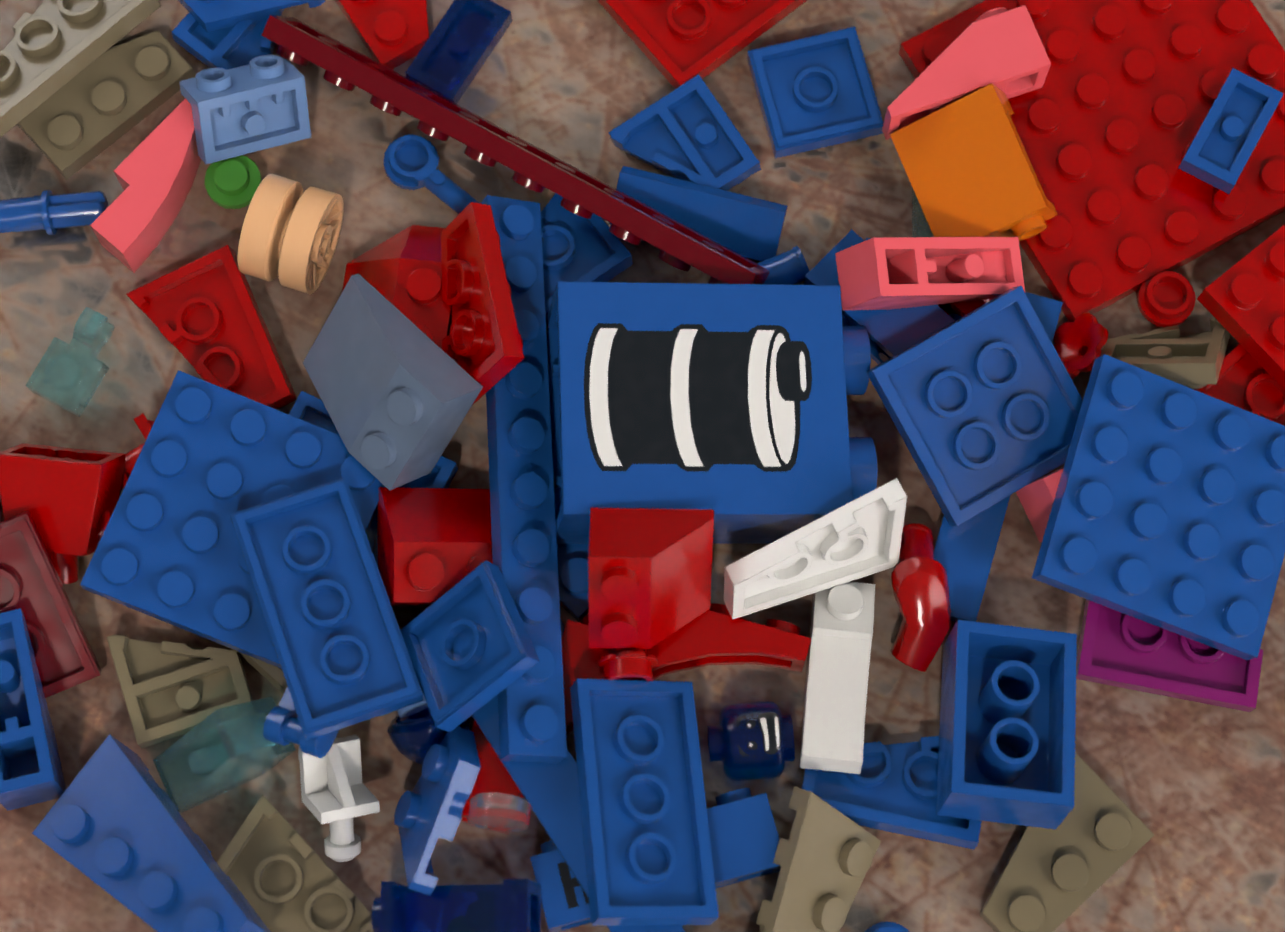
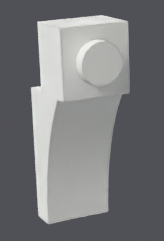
M847 582L814 593L810 627L811 642L806 667L800 768L860 774L876 584Z

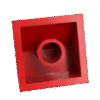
M386 487L378 488V570L391 606H430L485 560L493 563L490 489L397 487L389 491Z
M590 508L589 648L651 649L710 609L714 510Z

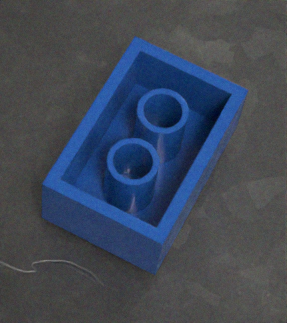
M957 620L943 645L937 816L1057 829L1074 808L1077 634Z

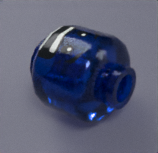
M763 701L725 705L719 713V725L707 726L710 762L721 761L723 772L730 780L743 781L777 778L783 774L786 762L795 761L792 717L790 714L782 715L781 709L774 702Z

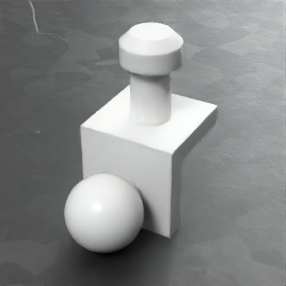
M357 735L335 738L329 752L321 759L301 752L300 746H298L302 802L321 824L329 823L330 836L324 840L325 854L337 862L350 861L361 852V838L359 835L354 834L353 818L380 812L379 800L362 783L360 738Z

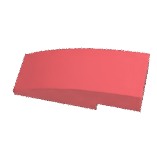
M186 99L114 170L124 191L90 225L101 245L133 273L136 272L159 245L178 216L193 185L201 161L197 151L192 108Z

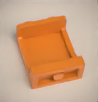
M993 83L890 134L934 237H1018L1019 241L1044 231L1047 228L1045 221L1057 215L1053 203L1047 200L1010 117L1014 112L1007 96Z

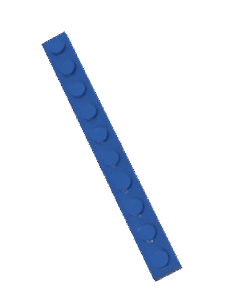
M487 195L481 203L491 205L496 231L500 236L501 254L507 281L511 286V299L518 331L523 341L524 359L486 393L492 561L501 570L539 658V662L498 694L500 760L558 764L567 758L541 209L540 203Z

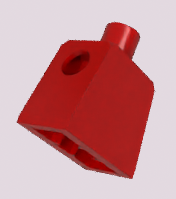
M22 443L0 452V496L4 520L29 510L61 583H75L78 581V556H86L95 552L119 500L126 454Z

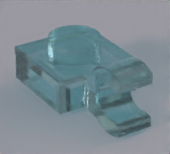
M86 307L77 320L71 343L68 344L54 337L25 386L31 392L80 417L109 369L104 362L96 359V357L110 339L115 326L107 322L108 318Z

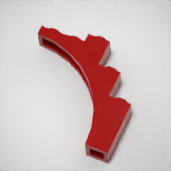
M711 603L710 609L651 649L644 650L646 655L653 654L658 660V664L652 667L653 680L667 674L708 665L757 664L802 672L811 638L800 635V627L781 620L768 619L766 625L744 620L743 616L732 619L726 605ZM584 616L582 623L567 620L561 640L566 738L574 731L570 687L576 679H604V673L599 670L598 660L608 654V648H589V616ZM474 721L471 731L474 733L481 768L471 795L463 808L461 822L509 835L524 797L476 721Z

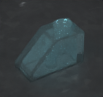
M272 696L215 710L153 760L167 794L177 806L179 813L194 808L262 776L296 750L292 742L282 746L265 740L263 736L266 717L276 707Z

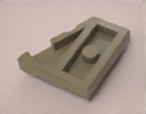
M116 634L106 637L136 741L142 749L256 711L241 657L236 650L207 647L205 649L188 647L184 643L169 641L156 643L128 639L127 636Z

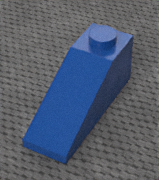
M21 608L0 613V803L7 811L60 798L66 790L56 737L24 613Z

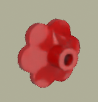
M1088 312L1079 315L1074 322H1065L1058 327L1054 334L1053 346L1072 380L1080 372L1092 371L1094 360L1100 357L1101 348L1107 342L1108 331L1104 326L1098 324V319Z

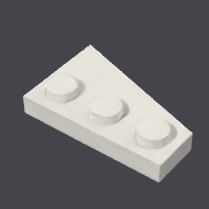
M896 478L726 566L724 574V603L732 619L896 567L899 562L907 495L898 479Z

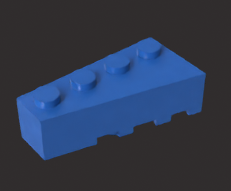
M110 734L32 832V834L157 932H270L231 878L223 872L211 856V851L205 843L193 832L178 812L177 806L168 794L160 788L148 772L149 769L138 754Z

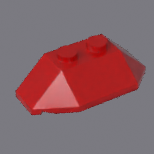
M411 225L346 263L342 292L350 277L359 273L442 349V339L450 335L452 324V305H447L442 301L441 232L445 228Z

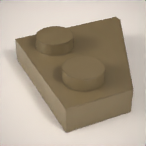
M1212 317L1210 318V331L1180 337V330L1177 325L1154 329L1144 334H1130L1107 339L1101 355L1106 354L1191 389H1199L1207 384H1217L1230 333Z

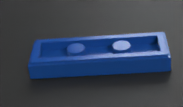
M627 166L622 167L617 190L743 257L764 261L777 255L788 208L787 205Z

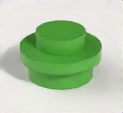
M244 155L211 163L205 174V188L209 197L214 203L227 209H240L248 206L262 181L257 165Z

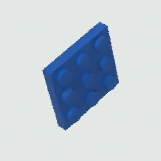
M1022 286L1013 287L866 372L950 526H959L1064 464L1083 402Z

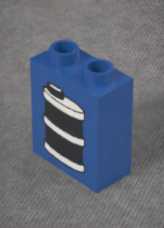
M557 282L546 320L557 544H589L590 508L714 510L713 544H770L877 489L878 469L874 441L871 437H849L847 395H864L868 387L869 376L866 372L870 370L871 364L870 340L864 325H843L840 285Z

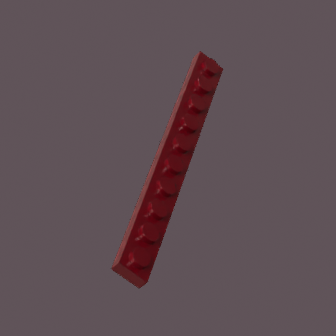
M269 16L261 36L278 44L277 54L302 66H308L309 61L325 69L323 78L328 82L349 91H354L355 86L372 94L369 102L376 108L395 116H400L402 111L419 120L416 127L421 132L441 141H447L449 136L467 145L464 154L471 159L490 167H495L498 162L515 171L512 179L518 184L542 193L544 188L553 191L563 197L560 202L563 208L587 219H591L594 213L612 223L609 231L613 235L635 245H640L642 240L661 249L658 258L665 263L687 272L693 266L709 275L708 284L765 283L770 271L302 21L294 17Z

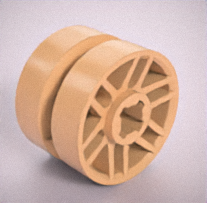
M272 173L268 174L255 191L244 219L238 246L237 261L239 271L269 282L278 276L282 286L313 294L322 283L337 246L343 219L342 196L314 186L308 187L303 192L300 182Z

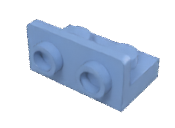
M262 55L253 58L248 65L231 69L208 68L198 72L194 78L179 82L181 94L191 104L198 156L205 164L311 138L305 77L283 57Z

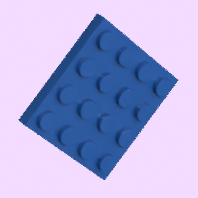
M1106 354L1101 355L1094 360L1032 579L1244 660L1258 658L1285 555V426Z
M178 370L80 585L84 590L281 668L230 514L346 477L362 525L367 534L378 509V488L385 486L347 451L340 435Z

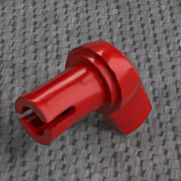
M912 523L903 526L904 534H902L899 564L896 565L891 573L894 596L903 616L891 653L905 665L926 672L951 628L948 576L945 568L934 558V538L931 529L923 524Z

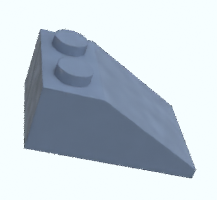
M359 273L350 277L303 361V365L347 451L389 491L431 473L483 388Z

